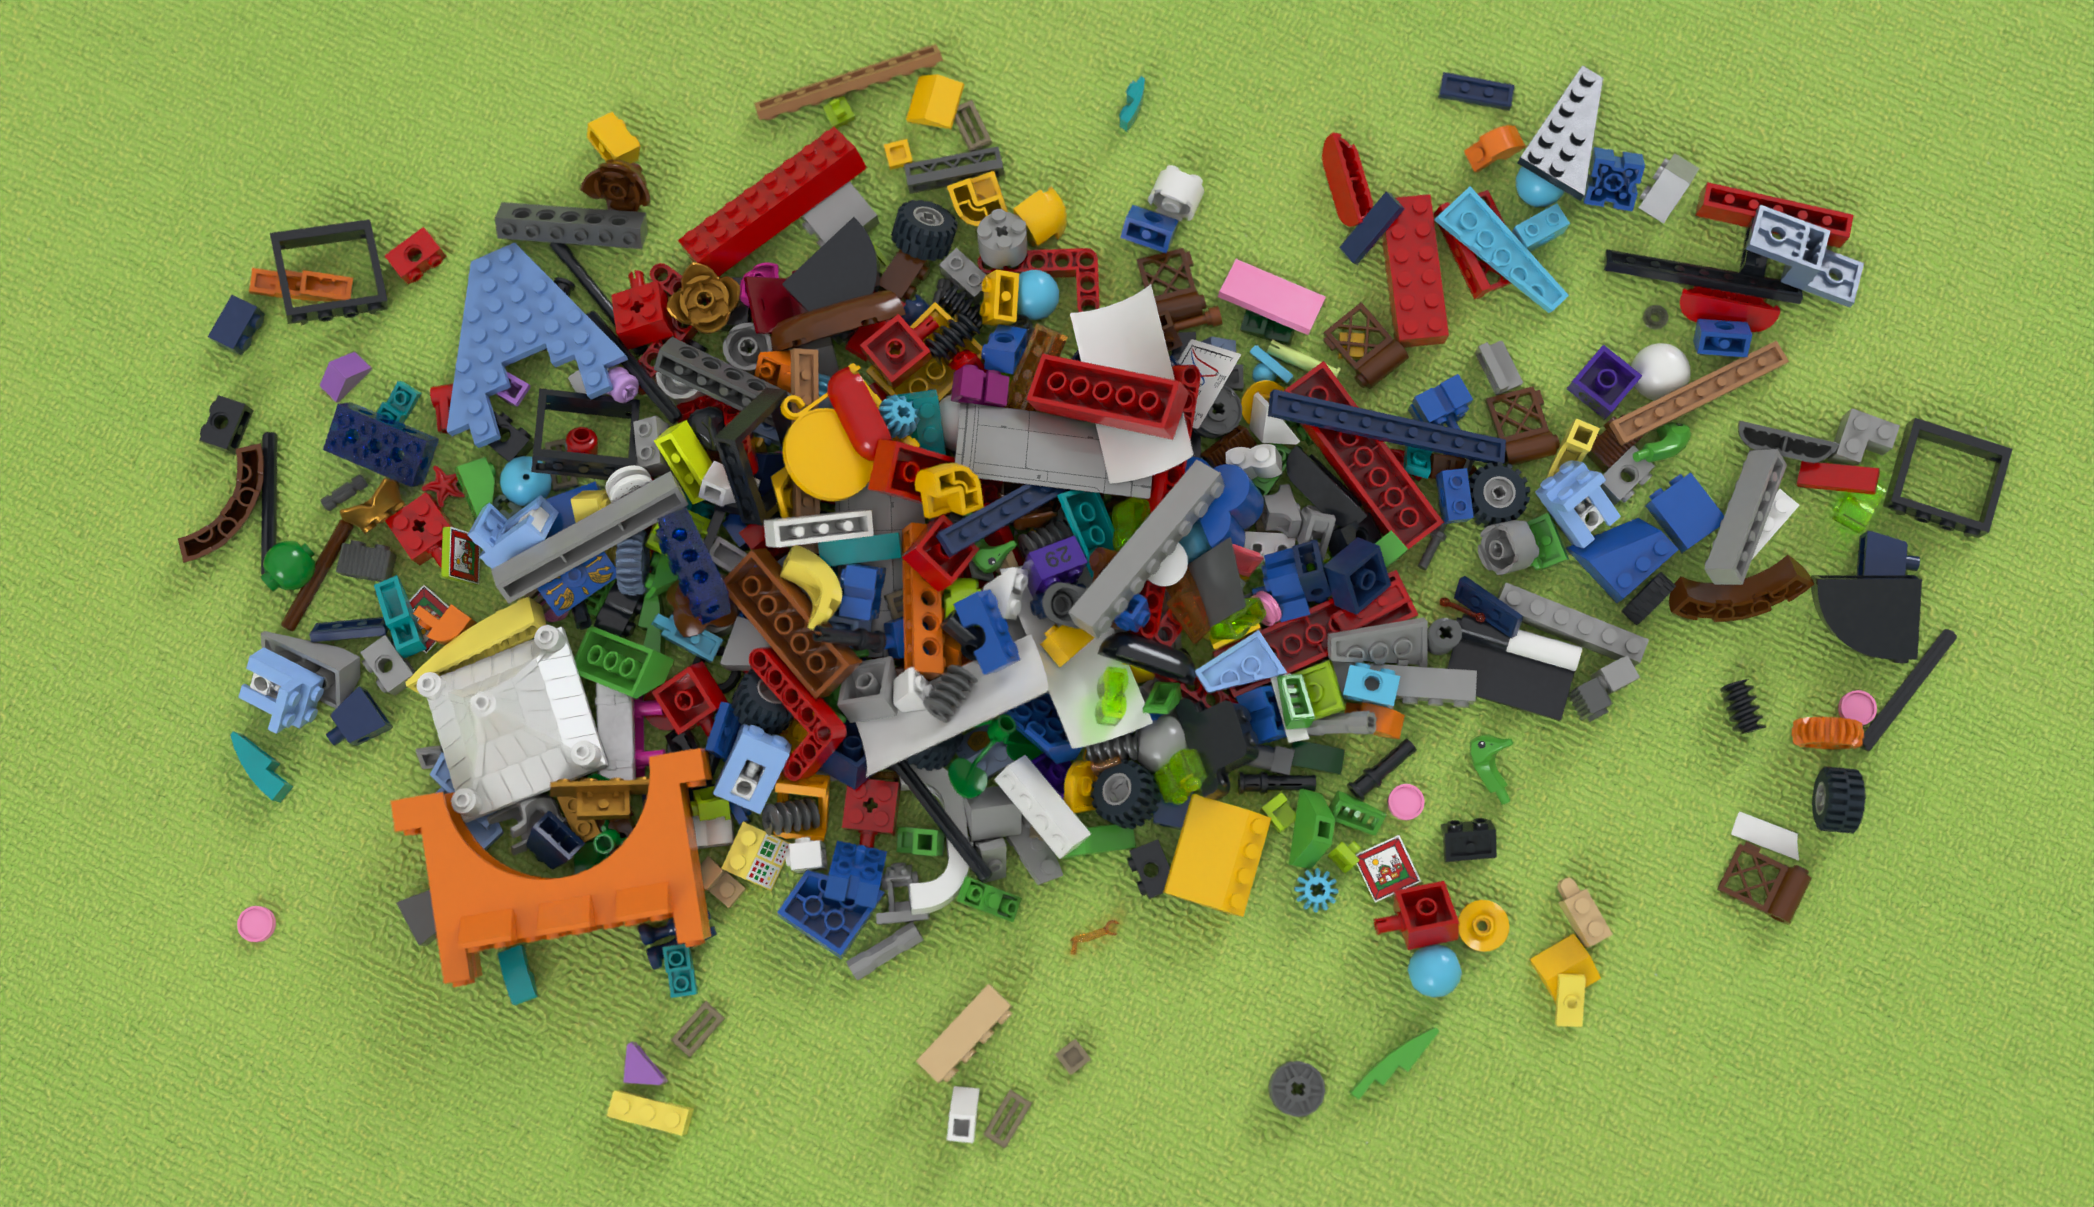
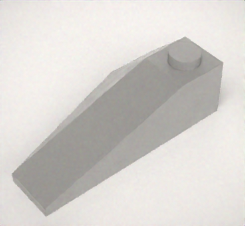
M267 631L261 633L262 648L264 647L325 678L322 686L324 692L320 698L321 702L336 709L353 692L360 679L359 656L336 646Z

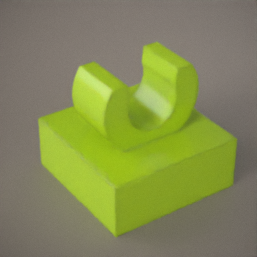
M844 96L823 106L832 127L836 129L855 120V115Z
M1355 841L1348 846L1341 842L1327 856L1346 874L1360 861L1355 854L1361 847Z

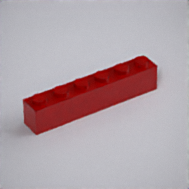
M1709 182L1706 183L1699 194L1695 214L1698 217L1747 227L1751 219L1755 217L1757 208L1763 205L1830 230L1828 246L1841 248L1850 238L1853 214Z

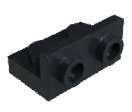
M1752 218L1746 227L1739 272L1763 277L1766 271L1767 257L1746 250L1754 220Z
M1476 818L1471 822L1451 820L1447 824H1441L1444 859L1446 862L1497 858L1496 828L1491 820Z

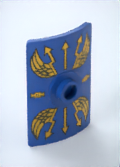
M602 552L537 589L553 612L559 617L616 578V567L606 553Z

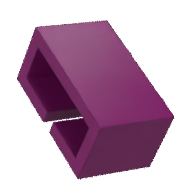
M964 365L954 372L951 401L1005 407L1007 406L1009 377L1001 375V372L996 370H988L984 373L983 370H978V367L975 365Z

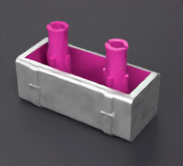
M596 683L597 731L608 763V767L598 770V774L610 779L622 778L624 780H635L639 777H645V766H650L649 757L666 754V750L645 751L644 716L665 715L657 700L644 701L643 695L636 699Z

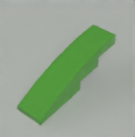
M659 594L650 599L644 598L638 627L647 631L643 646L665 655L666 638L661 636L662 630L651 625L658 613L665 616L662 595Z
M1432 1027L1408 1039L1387 1053L1358 1080L1348 1093L1359 1100L1374 1080L1384 1086L1398 1067L1408 1072L1440 1030Z

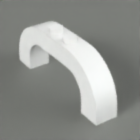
M914 764L910 765L929 791L938 798L943 809L973 846V842H971L970 836L967 833L968 824L963 798L953 788L948 777V771L943 767L940 770L933 768L932 771H927L925 768H922V770L916 768L917 766ZM900 777L901 791L910 790ZM947 837L948 866L945 872L931 882L910 884L912 915L937 911L953 901L960 892L964 878L968 874L969 866Z

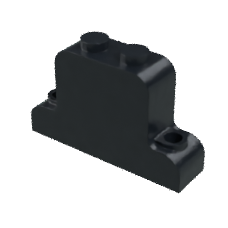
M1182 699L1175 708L1203 797L1218 800L1226 796L1230 791L1229 773L1255 761L1259 755L1257 745L1259 740L1256 733L1252 730L1250 712L1243 705L1230 701L1220 702L1207 709L1202 701Z

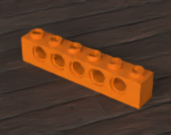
M911 522L902 529V556L928 524ZM902 559L905 670L913 667L925 679H935L943 674L946 667V660L943 657L945 634L940 626L945 615L941 598L944 589L937 592ZM922 597L927 600L928 605L923 603ZM922 621L928 625V630L923 627ZM923 646L928 649L929 655L923 651Z

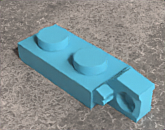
M659 613L655 616L651 625L662 630L661 636L666 638V640L709 663L713 661L723 639L706 630L697 636L684 638L675 626L674 615H671L669 619Z

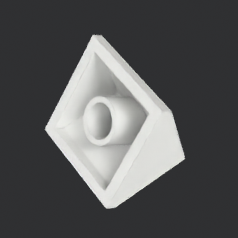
M1257 392L1253 398L1249 429L1262 443L1298 444L1300 440L1283 419L1268 416L1269 403Z

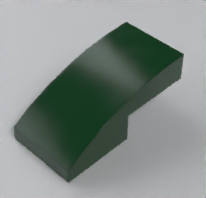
M1247 309L1240 329L1241 332L1269 341L1274 339L1285 345H1291L1294 329Z
M1304 741L1293 742L1292 749L1295 752L1291 766L1341 775L1345 754L1344 749Z

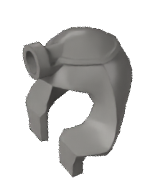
M540 793L505 807L487 818L489 824L502 822L503 820L506 821L511 818L517 820L518 824L511 827V836L515 838L521 835V842L511 846V853L514 856L527 851L526 843L531 828L549 810L569 827L566 817H563L560 813L557 802L545 793Z

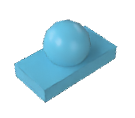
M1255 345L1250 350L1251 355L1261 362L1255 366L1252 372L1255 383L1262 380L1275 381L1276 375L1288 385L1294 380L1293 374L1259 346Z

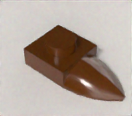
M1432 453L1430 456L1431 473L1428 478L1436 479V475L1441 471L1463 469L1467 459ZM1474 465L1471 469L1469 476L1477 471V468Z

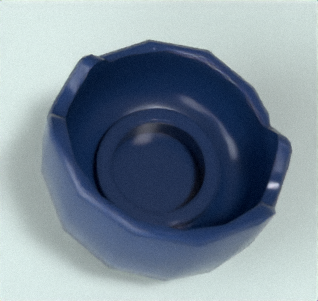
M915 295L916 300L914 301L906 300V305L904 306L906 315L901 317L909 326L930 307L919 295Z

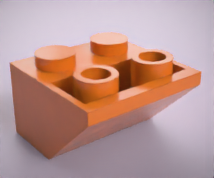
M791 350L760 352L754 376L791 393Z

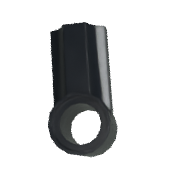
M954 610L943 620L940 626L961 645V652L966 658L977 661L974 651L984 645L986 640L985 631L982 627L970 626L963 628L957 611Z

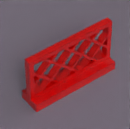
M1489 190L1477 193L1481 199L1484 198L1486 204L1505 224ZM1449 202L1441 204L1433 214L1434 218L1450 205ZM1438 224L1474 300L1483 297L1486 293L1512 284L1507 279L1503 280V276L1490 265L1478 260L1474 252ZM1487 271L1500 275L1497 283L1489 284L1486 277Z

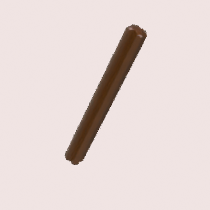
M343 519L339 521L315 563L316 568L312 579L300 589L281 622L282 627L289 631L296 629L340 552L342 543H345L352 531L353 524L345 522Z

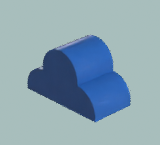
M1190 457L1187 459L1185 473L1196 460L1209 467L1211 466L1201 458ZM1232 464L1220 465L1213 469L1221 473L1225 484L1223 493L1219 498L1214 499L1205 515L1199 517V520L1211 548H1214L1229 537H1231L1232 544L1244 547V529L1250 527L1259 519L1263 512L1264 499L1259 489L1243 469Z

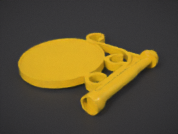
M855 363L848 366L854 375L861 369ZM865 382L877 408L879 409L880 403L882 402L881 399L878 397L877 394H874V392ZM828 392L798 413L789 411L787 403L793 402L799 409H802L805 403L800 397L790 395L781 403L782 414L790 420H796L788 429L783 442V459L790 477L804 492L821 500L841 501L856 495L869 482L874 462L864 459L856 452L834 409L819 408L811 410L828 398ZM910 435L901 439L897 436L892 438L893 441H899L916 447L921 446Z

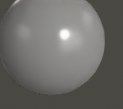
M1162 715L1158 720L1152 721V724L1139 729L1137 761L1142 767L1153 774L1171 775L1182 770L1189 763L1191 756L1179 718L1171 715Z

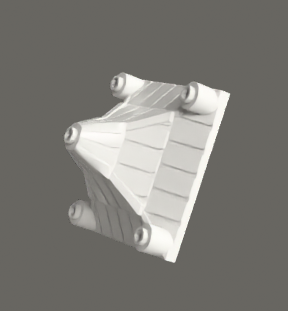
M544 625L536 631L534 639L456 669L453 672L441 676L428 672L421 675L418 679L417 690L428 700L455 789L451 804L453 809L461 814L462 820L466 823L550 790V782H556L559 779L573 781L608 767L565 629L562 626L555 628L551 625Z

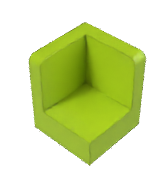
M1282 792L1260 809L1263 815L1271 818L1270 823L1279 834L1295 822L1296 813L1288 805V799Z

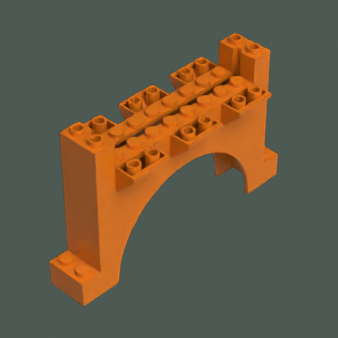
M698 748L649 757L650 781L648 795L643 812L630 836L611 856L600 864L576 875L562 878L529 875L510 868L495 859L476 841L466 823L462 820L461 814L453 809L451 800L455 792L447 794L439 792L391 801L395 832H404V836L422 834L444 984L452 983L453 987L475 983V977L483 976L479 951L508 947L522 942L528 943L542 939H555L571 934H584L598 929L631 926L647 921H660L674 917L678 944L685 943L686 947L704 944L705 939L711 937V930L688 788L706 786L707 780H713L708 751Z

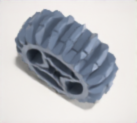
M645 530L617 544L615 570L618 589L622 594L637 595L643 594L647 590L644 587V582L647 574L650 572V548L645 546L648 538Z

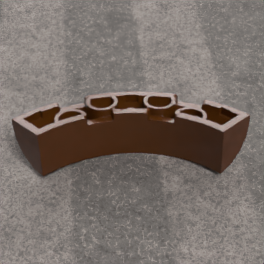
M890 290L852 298L814 309L777 323L771 335L772 351L791 349L814 340L862 327V324L864 327L891 320L897 314L903 316L906 313L901 300Z
M261 443L235 449L237 455V482L233 495L229 498L220 515L212 523L190 535L178 538L183 563L204 557L222 547L238 533L249 519L256 506L263 484L264 456Z
M1786 555L1770 568L1745 578L1743 585H1714V583L1696 582L1680 576L1674 583L1676 587L1670 593L1669 606L1671 613L1691 620L1709 618L1714 622L1736 621L1770 612L1772 606L1786 599L1788 602L1794 600L1815 583L1799 562Z

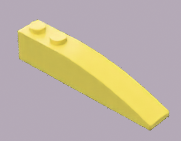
M528 596L519 599L516 603L504 609L496 611L495 614L470 627L441 648L405 682L406 687L420 694L417 690V682L424 673L433 672L441 676L533 639L536 631L540 627L547 625L542 606Z

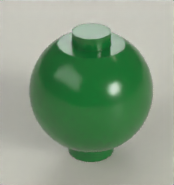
M296 541L279 542L266 553L263 562L265 573L260 578L273 592L278 588L284 590L300 589L310 582L315 573L316 564L312 558L315 553L306 543L301 546Z

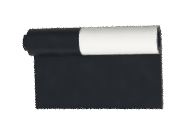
M1464 613L1462 618L1457 617L1456 621L1462 629V638L1452 650L1447 669L1477 671L1476 697L1561 721L1573 675L1580 660L1582 647L1520 629L1517 636L1511 639L1484 619Z

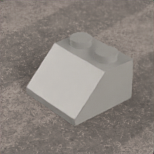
M890 656L862 661L841 684L837 705L850 723L897 716L898 708L893 705V680L897 678L893 658Z

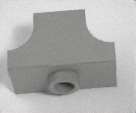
M1280 485L1276 494L1263 495L1264 508L1261 519L1265 531L1277 530L1283 532L1288 538H1297L1302 522L1300 505L1295 502L1290 485Z
M995 838L974 841V849L992 871V876L982 883L1005 878L1006 844L1004 839Z

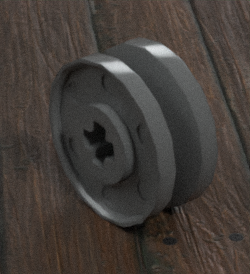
M1224 385L1199 429L1192 428L1194 432L1203 438L1209 439L1223 437L1238 426L1242 418L1240 398L1232 389Z
M1301 1061L1286 1062L1277 1067L1271 1075L1268 1085L1269 1097L1274 1106L1282 1113L1294 1117L1307 1116L1315 1112L1322 1104L1325 1095V1084L1319 1071L1311 1064ZM1293 1083L1302 1084L1303 1087L1300 1088L1302 1093L1300 1095L1291 1093L1293 1089L1291 1085Z

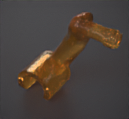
M1111 920L1101 929L1072 937L1070 940L1073 941L1070 953L1077 954L1078 942L1091 941L1107 934L1111 936L1117 935L1118 933H1111L1108 930V926L1111 923H1119Z

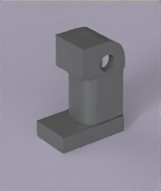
M1257 744L1259 748L1257 759L1245 765L1267 770L1270 773L1289 776L1295 750L1280 746L1270 747Z

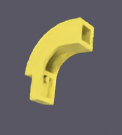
M1576 418L1566 432L1550 465L1546 478L1554 476L1560 471L1559 467L1567 461L1582 462L1590 452L1600 428Z
M793 545L784 560L779 577L799 585L810 596L813 609L808 628L813 630L815 626L821 625L822 622L827 624L829 618H832L841 603L842 590L837 576L824 560L804 547Z

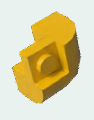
M994 171L947 186L958 216L967 224L978 227L980 222L996 209L1008 212Z
M1052 186L1048 189L1049 191L1044 193L1041 189L1013 208L1014 214L1026 223L1027 241L1032 247L1034 245L1039 246L1053 235L1058 240L1064 234L1067 226L1066 206Z
M958 463L940 464L921 470L916 475L915 491L921 492L924 517L931 519L949 512L963 516L984 508L978 475L974 474L970 468Z

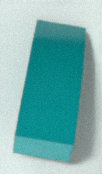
M900 532L818 542L819 557L829 566L902 557Z
M396 575L375 584L374 588L385 624L390 629L396 651L405 659L426 650L427 647L420 626L417 623L416 616L413 614V608L399 577Z
M233 731L230 735L240 763L248 776L272 801L281 803L293 786L274 772L280 763L246 736Z

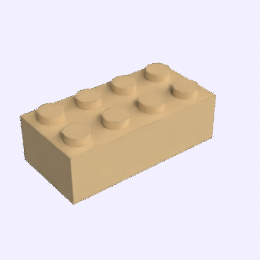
M988 984L916 1062L937 1083L943 1080L946 1083L949 1082L959 1071L956 1066L961 1061L967 1063L977 1052L974 1047L979 1042L985 1044L995 1033L992 1028L997 1023L1002 1025L1013 1014L1009 1011L1013 1006L993 986Z

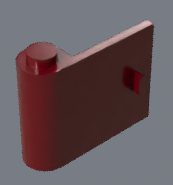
M744 277L756 334H772L777 323L806 312L782 285L789 277Z

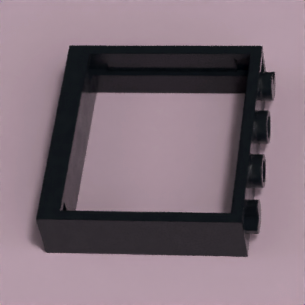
M370 219L270 233L288 324L301 323V325H304L308 321L313 320L326 322L340 316L353 318L360 313L369 312L370 314H376V311L388 309V300ZM366 239L378 295L300 307L292 306L281 250Z
M540 388L531 472L608 480L618 469L626 466H636L633 422L639 420L640 400L632 399L626 403H619L612 396L600 395L590 399L585 393ZM545 410L631 419L628 458L541 449Z
M765 388L714 437L742 523L763 526L764 520H769L779 510L773 487L761 498L742 441L771 414L783 450L784 438L791 426V420L786 418L781 412V403L788 397L787 390ZM790 402L787 403V407H788L789 411H791V403H790Z
M1914 418L1906 424L1883 507L1895 511V514L1898 515L1908 514L1914 516V519L1919 522L1939 524V527L1944 530H1957L1964 532L1963 535L1966 537L1980 538L1990 532L2013 449ZM1917 437L1996 462L1979 521L1901 497Z

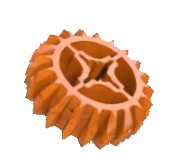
M1842 717L1799 718L1793 721V743L1800 747L1814 749H1856L1862 746L1864 739L1863 723Z

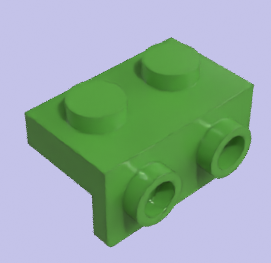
M1550 513L1527 521L1534 535L1536 545L1539 547V555L1530 565L1531 567L1542 571L1569 559Z

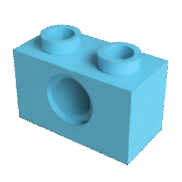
M1556 203L1516 225L1512 233L1531 252L1564 234L1570 223Z
M1356 662L1355 666L1350 665L1343 698L1393 709L1400 676L1395 675L1396 672L1390 669L1371 670V666L1364 663ZM1367 679H1375L1379 684V688L1370 691L1365 687L1364 682Z

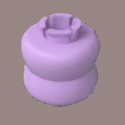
M615 367L609 370L608 373L614 390L607 392V394L611 395L619 403H626L634 399L639 389L637 378L629 374L622 367Z

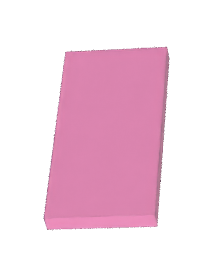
M1238 259L1235 260L1218 294V297L1306 335H1309L1326 298L1323 295Z

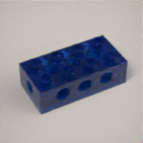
M347 402L337 404L323 450L402 484L415 487L424 485L439 439L362 406Z
M682 508L658 518L659 529H656L660 540L658 545L662 554H667L668 565L673 576H678L680 581L678 585L683 596H688L690 601L689 608L693 617H699L703 625L730 614L728 590L687 508Z

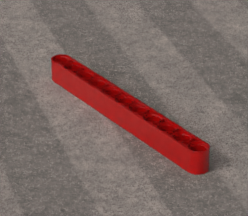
M1174 365L1172 370L1175 380L1180 381L1189 392L1183 414L1189 438L1191 439L1201 373L1195 365ZM1187 460L1166 471L1152 475L1150 498L1146 499L1143 523L1185 474ZM1149 580L1144 583L1143 589L1138 594L1147 599L1151 614L1150 619L1144 627H1140L1137 633L1132 630L1127 631L1128 633L1144 638H1153L1158 633L1166 586L1156 585Z

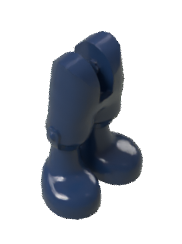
M707 910V911H708V918H709V920H710V919H712V918H711V915H710V913H709V910ZM674 917L667 922V925L661 927H651L647 923L637 925L640 938L645 946L670 935L676 936L669 942L646 949L648 960L653 970L659 969L663 965V947L680 945L677 942ZM715 926L710 927L711 937L706 938L705 941L717 935Z

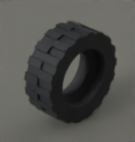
M1660 572L1621 612L1637 626L1672 592L1676 585Z

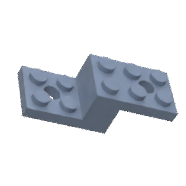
M1763 205L1757 208L1746 250L1785 264L1780 281L1782 283L1849 308L1855 302L1864 263L1827 250L1826 246L1830 230ZM1771 232H1777L1781 239L1774 238ZM1829 273L1837 275L1839 281L1833 280Z

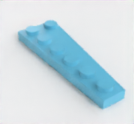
M1471 186L1434 219L1440 226L1546 312L1551 313L1569 296Z

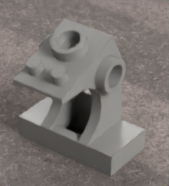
M1309 505L1300 512L1302 522L1296 539L1299 544L1313 541L1314 539H1322L1321 543L1318 542L1324 560L1332 531L1338 525L1335 524L1336 518L1334 515L1324 514L1317 507Z
M902 862L894 863L891 867H887L886 874L882 875L881 879L882 889L888 890L889 912L876 913L877 924L930 920L929 913L911 914L909 888L910 884L919 883L918 872H913L912 865H906V863ZM908 886L909 901L895 902L894 887Z

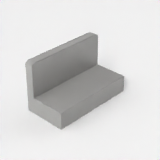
M1498 341L1492 345H1489L1487 342L1478 346L1475 355L1496 396L1522 385L1523 381L1503 341Z

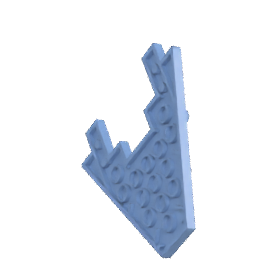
M515 242L471 261L447 432L454 436L470 429L474 445L478 448L501 439L489 397L511 388L505 366L547 348L551 363L555 367L576 359L587 396L590 399H594L614 390L607 369L628 360L627 356Z

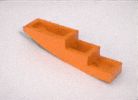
M252 268L249 294L282 298L277 271ZM285 270L291 299L326 302L351 299L352 277L306 270L302 272Z

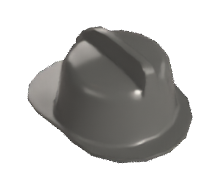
M1067 583L1051 585L1045 591L1042 600L1045 615L1057 624L1081 629L1073 623L1068 612L1087 589Z

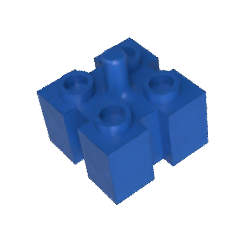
M1594 147L1589 164L1591 175L1588 174L1585 196L1583 197L1584 204L1604 207V203L1607 201L1612 202L1614 209L1633 211L1638 194L1636 184L1641 183L1645 168L1643 154L1623 152L1622 157L1614 156L1613 150Z
M1457 374L1435 388H1430L1415 396L1412 401L1413 404L1410 405L1408 411L1414 420L1441 426L1446 424L1447 427L1461 430L1456 422L1466 416L1465 413L1469 410L1468 406L1472 403L1473 398L1461 377Z
M1293 548L1264 555L1265 565L1261 566L1264 586L1252 589L1253 595L1259 591L1269 593L1281 609V622L1310 615L1309 603L1305 598L1298 578Z
M855 563L847 565L846 569L842 570L840 586L844 595H842L841 603L837 608L840 610L839 616L867 621L879 618L886 568Z
M1273 686L1259 687L1236 696L1238 704L1243 705L1250 712V723L1252 730L1258 737L1259 744L1287 738Z
M837 840L824 897L843 902L846 897L855 899L854 904L875 908L887 851L869 847L866 849L864 845L857 846L856 844Z

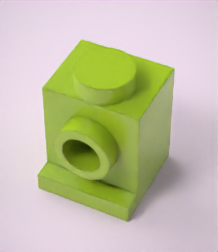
M715 786L693 790L694 801H690L692 816H698L700 821L714 820L723 816L726 820L731 819L729 801L713 794Z

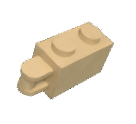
M1571 878L1560 880L1557 888L1563 900L1558 903L1584 948L1591 947L1613 935L1588 890H1580L1576 882Z

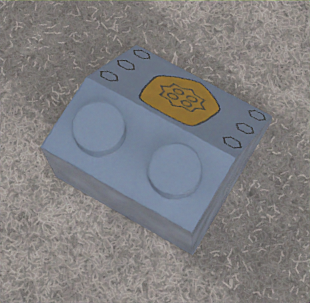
M989 725L980 726L963 736L961 745L956 751L959 758H965L971 764L991 741L988 737ZM1003 741L996 742L976 766L986 772L988 780L1000 774L1009 764L1014 762L1006 752L1007 744H1004Z

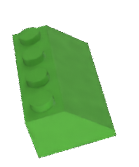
M593 626L587 629L574 658L581 677L636 699L663 684L674 662V659L658 651Z

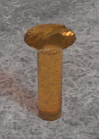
M1117 756L1100 763L1092 761L1090 764L1091 771L1097 776L1099 771L1120 764L1121 759Z
M878 771L870 778L891 779L899 782L900 776L896 771Z

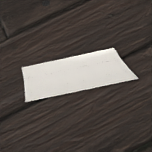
M1739 811L1731 835L1799 860L1797 833Z

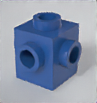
M1135 594L1128 602L1125 611L1119 613L1114 619L1115 624L1125 631L1130 629L1137 633L1140 627H1144L1150 619L1151 614L1147 599L1140 594Z

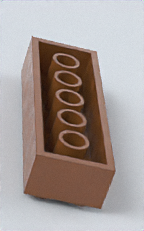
M766 548L751 550L719 585L815 699L830 696L862 661L848 645L815 642L812 634L822 633L808 628L813 609L810 599L797 584L779 577L782 566ZM822 622L821 626L833 628L829 622L827 624Z

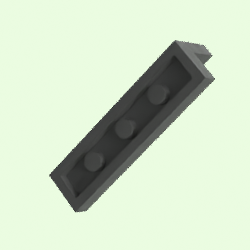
M999 146L904 164L909 194L947 187L991 171L995 172L996 177L1004 176ZM985 156H996L995 160L981 162ZM963 160H969L970 162L973 163V164L958 166L959 163H960L961 161H963ZM941 164H944L949 167L947 169L934 171L935 168ZM922 169L926 173L911 175L910 170Z

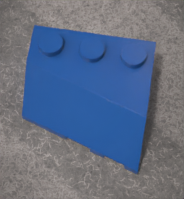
M1640 518L1593 536L1595 539L1585 548L1575 545L1565 548L1616 603L1624 599L1679 550L1661 530Z
M1049 690L999 714L1011 716L1016 723V730L1056 764L1075 760L1083 748L1071 747Z
M806 870L778 910V917L842 960L872 916L885 891L879 890L875 908L854 904L855 899L846 897L844 902L825 898L824 894L828 876Z

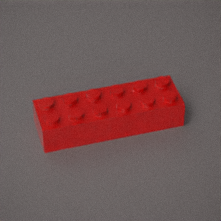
M1431 194L1395 197L1405 209L1382 235L1394 339L1404 348L1445 344L1449 332Z
M1042 354L1026 400L1039 412L1173 440L1189 392L1180 381Z
M879 439L868 490L922 504L921 492L915 491L916 475L921 470L933 466L955 463V458L899 441ZM979 478L983 502L993 503L998 500L997 493L1001 491L1003 481Z

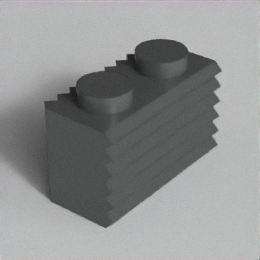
M351 540L350 544L342 543L336 572L342 576L382 582L392 577L397 555L391 552L388 546L375 544L374 548L366 547L364 542Z
M1599 677L1578 686L1568 694L1570 701L1573 702L1572 706L1575 707L1574 710L1578 711L1577 715L1580 716V720L1587 718L1591 722L1608 713L1607 707L1613 704Z

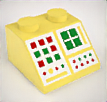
M742 822L721 869L772 891L786 861L785 851L789 850V844L791 843L772 834L768 836L765 831Z

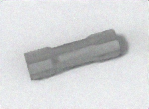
M1370 711L1336 713L1313 721L1310 727L1306 729L1308 736L1342 733L1374 734L1377 718L1374 712Z
M910 922L897 930L893 935L870 949L859 953L846 961L856 980H860L873 972L877 967L903 951L909 950L924 939L914 922Z

